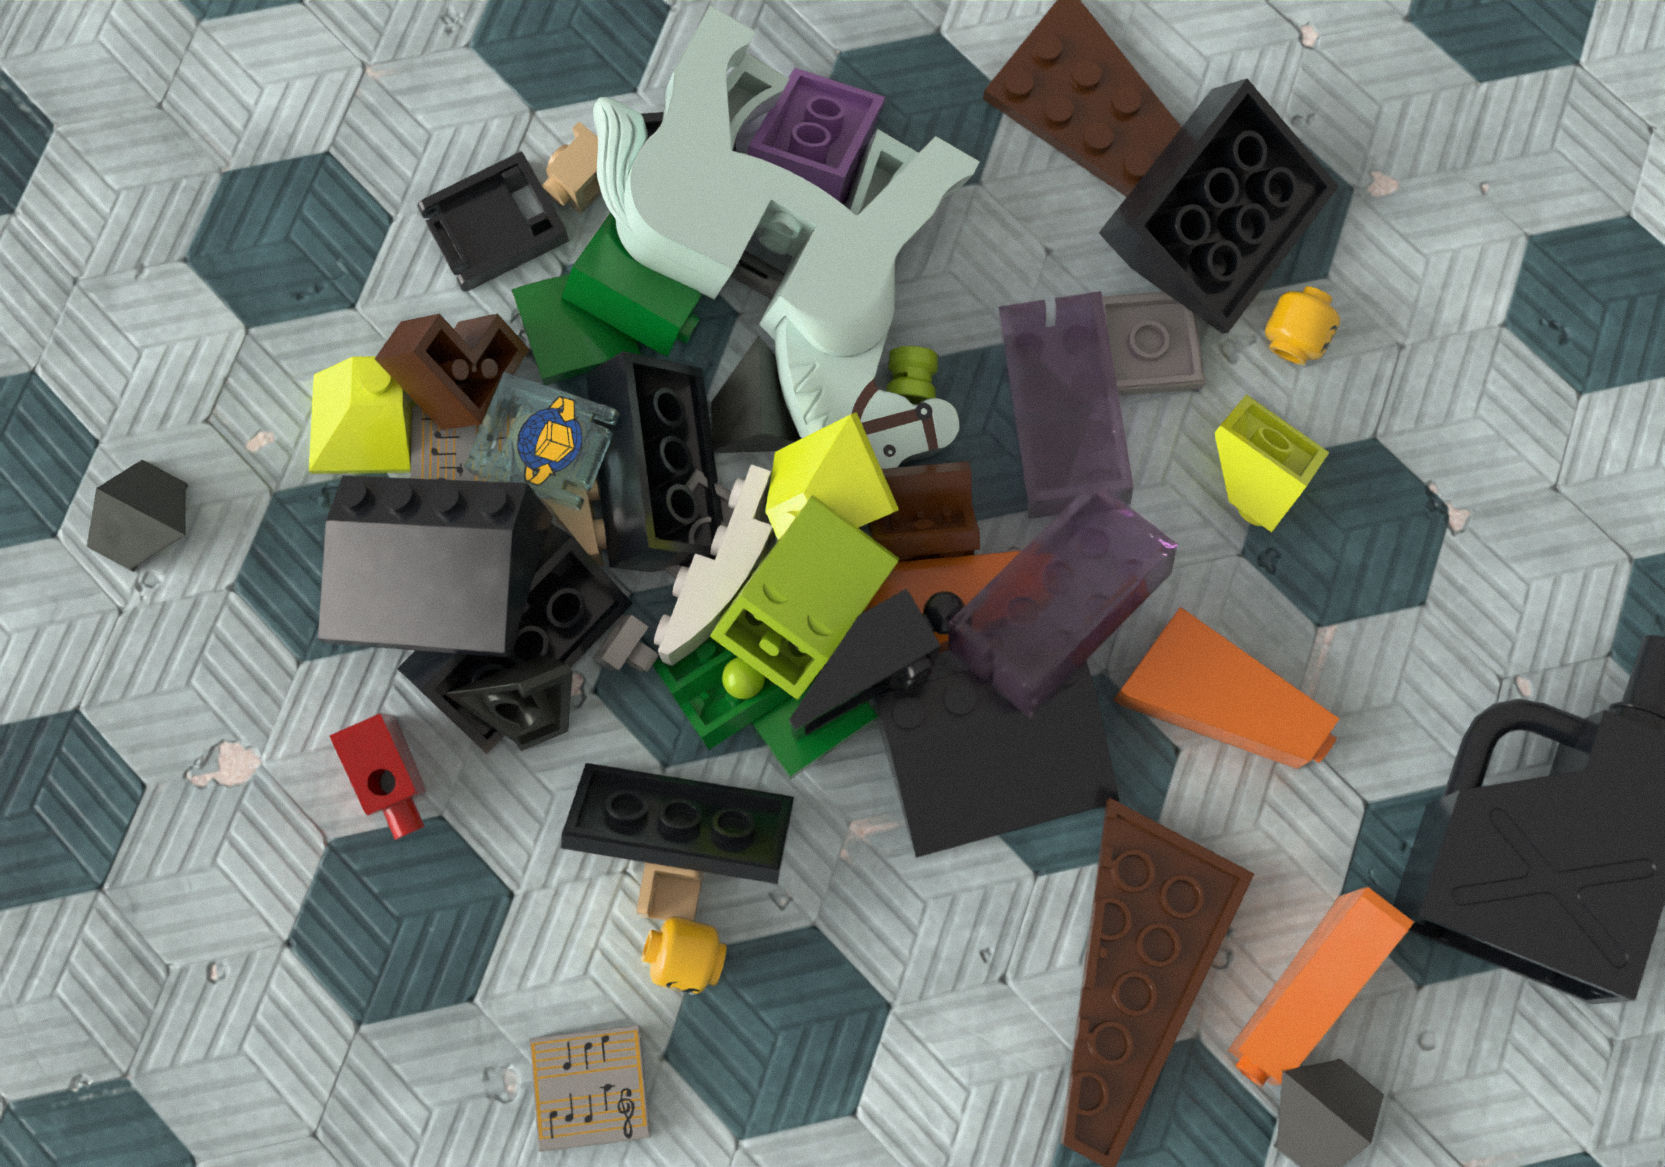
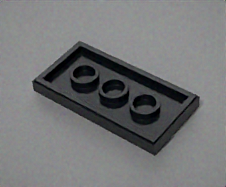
M585 763L561 835V849L778 884L794 797Z

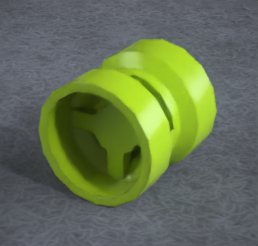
M900 346L890 350L888 370L892 373V381L887 384L886 392L901 395L913 405L936 398V388L932 385V376L938 371L939 355L931 349L919 346Z

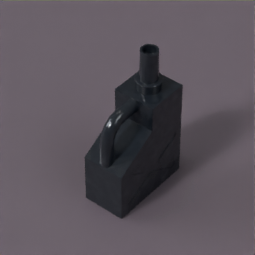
M1647 635L1642 638L1622 701L1612 703L1609 706V711L1604 709L1587 718H1582L1546 703L1517 698L1494 703L1474 717L1461 740L1443 797L1426 805L1393 904L1396 909L1414 921L1408 930L1409 932L1590 1004L1636 1001L1665 904V637ZM1519 730L1532 732L1559 743L1549 776L1482 786L1493 750L1499 739L1509 732Z

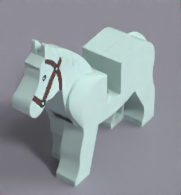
M710 5L671 76L665 91V108L662 123L653 135L648 138L643 116L623 103L612 98L600 97L594 104L593 115L598 137L597 178L603 199L616 219L619 238L626 251L643 266L691 287L712 299L717 297L734 271L753 234L759 237V241L767 249L778 254L787 253L793 256L759 325L775 340V356L780 386L786 406L801 439L857 412L881 469L898 468L901 463L931 457L955 439L959 431V418L956 409L949 402L937 398L928 399L918 405H913L901 395L878 389L875 385V375L895 310V258L899 250L934 214L940 200L954 192H958L971 178L979 161L936 136L918 153L877 129L864 148L844 206L816 185L782 167L747 154L734 152L733 146L738 133L751 121L774 108L790 78L746 53L756 31ZM735 66L726 79V71Z

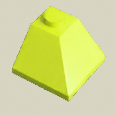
M376 356L351 357L314 374L309 472L311 474L410 473L412 407H415L416 402L375 360Z
M1247 394L1214 433L1229 503L1238 508L1239 514L1247 522L1255 526H1263L1271 533L1307 487L1330 453Z
M857 412L775 452L765 511L778 540L812 495L857 528L899 510Z

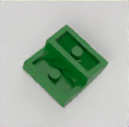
M569 274L511 289L544 386L589 372L623 351L641 355L634 338L561 297Z
M711 637L673 666L663 663L661 658L657 659L652 665L708 750L792 697L766 677L763 688L756 696L749 699H738L731 696L723 685L722 675L726 665L731 660L737 658V656Z
M820 672L798 700L792 696L751 723L755 732L766 743L790 779L878 720V715L867 701L796 742L791 733L789 719Z

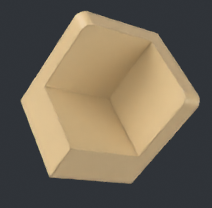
M645 862L636 913L644 918L666 921L672 916L695 921L704 872Z

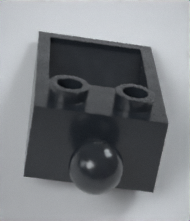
M906 588L859 615L789 719L791 733L796 742L900 682L904 689H908L929 677L933 673L931 669L935 666V661L941 647L933 632L947 635L956 632L962 627L966 619V606L963 600L955 593L949 591L937 592L928 598L924 605L923 613H921Z

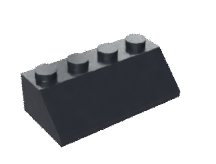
M623 351L586 373L609 567L644 572L665 570L664 568L678 565L689 567L695 553L715 560L716 556L711 555L710 551L716 531L722 525L723 514L720 496L715 490L718 478L702 368ZM697 469L707 478L708 488L699 483L692 492L685 484ZM711 517V522L704 523L696 529L694 533L695 544H690L689 531L692 525L701 518Z
M551 523L509 658L415 650L397 669L487 754L505 735L446 696L445 693L540 655L568 663L571 668L633 603L571 535Z

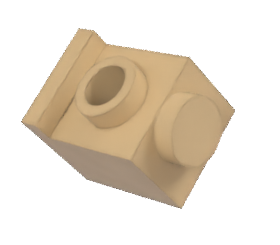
M578 122L572 128L575 139L569 145L560 146L551 156L546 168L548 179L542 184V188L558 205L563 207L568 203L581 214L601 194L597 178L598 137L582 123Z

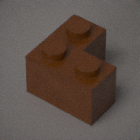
M439 313L401 321L377 354L375 360L441 430L482 424L530 349L499 314L459 321L453 329Z

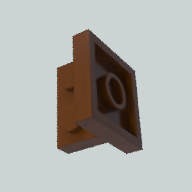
M969 461L882 469L899 510L869 523L868 535L899 558L898 562L974 555V550H980V530L972 505V478Z

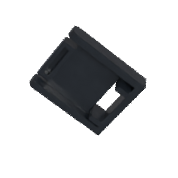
M522 151L422 199L417 204L422 217L428 219L425 222L452 273L458 275L456 280L462 291L472 290L569 242L565 227ZM526 186L529 187L542 213L528 219V224L511 195Z

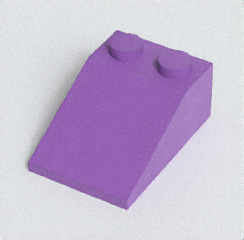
M794 68L773 109L769 110L749 144L747 155L775 164L804 178L845 205L864 148L872 137L884 106L885 97Z

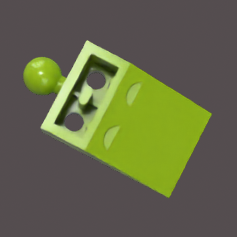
M812 495L721 616L710 635L711 638L737 656V658L731 660L726 665L723 671L722 681L726 691L738 699L752 698L761 691L766 677L798 700L830 659L857 617L861 615L898 563L899 558Z

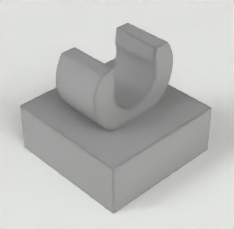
M625 615L619 618L592 659L607 670H620L624 662H626L639 672H648L659 654L639 641L648 626L633 615Z

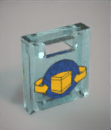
M504 372L464 467L470 473L494 482L528 483L538 497L580 511L585 500L575 493L565 491L567 483L590 492L613 436L610 430L594 424L593 421L597 419L616 425L620 414L611 407ZM512 407L518 411V414L503 450L499 452L493 448Z

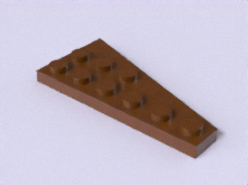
M1057 0L984 90L983 100L1125 197L1129 195L1181 129L1179 123L1081 0Z
M1111 798L1106 800L1060 1144L1102 1167H1116L1254 876V873Z

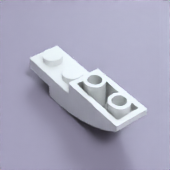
M751 465L745 480L737 478L728 503V507L734 509L728 527L723 525L718 527L712 542L710 554L716 556V559L713 560L695 553L690 568L682 566L679 570L672 595L678 597L672 615L664 614L654 637V644L660 646L658 653L663 663L673 666L710 637L721 616L768 555L774 542V530L772 525L761 522L760 519L767 503L771 471Z

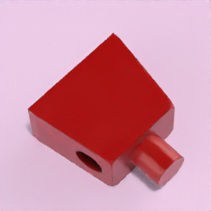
M379 713L329 735L367 816L383 812L395 840L425 827L413 798L425 793L426 789L396 715ZM387 770L395 777V787L390 793L382 789L380 782L383 773Z

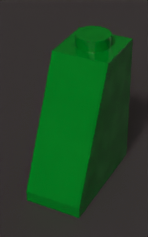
M611 212L572 266L561 296L665 357H668L677 341L685 345L688 343L701 319L693 314L702 296L699 291L637 262L624 248L617 232L616 219Z

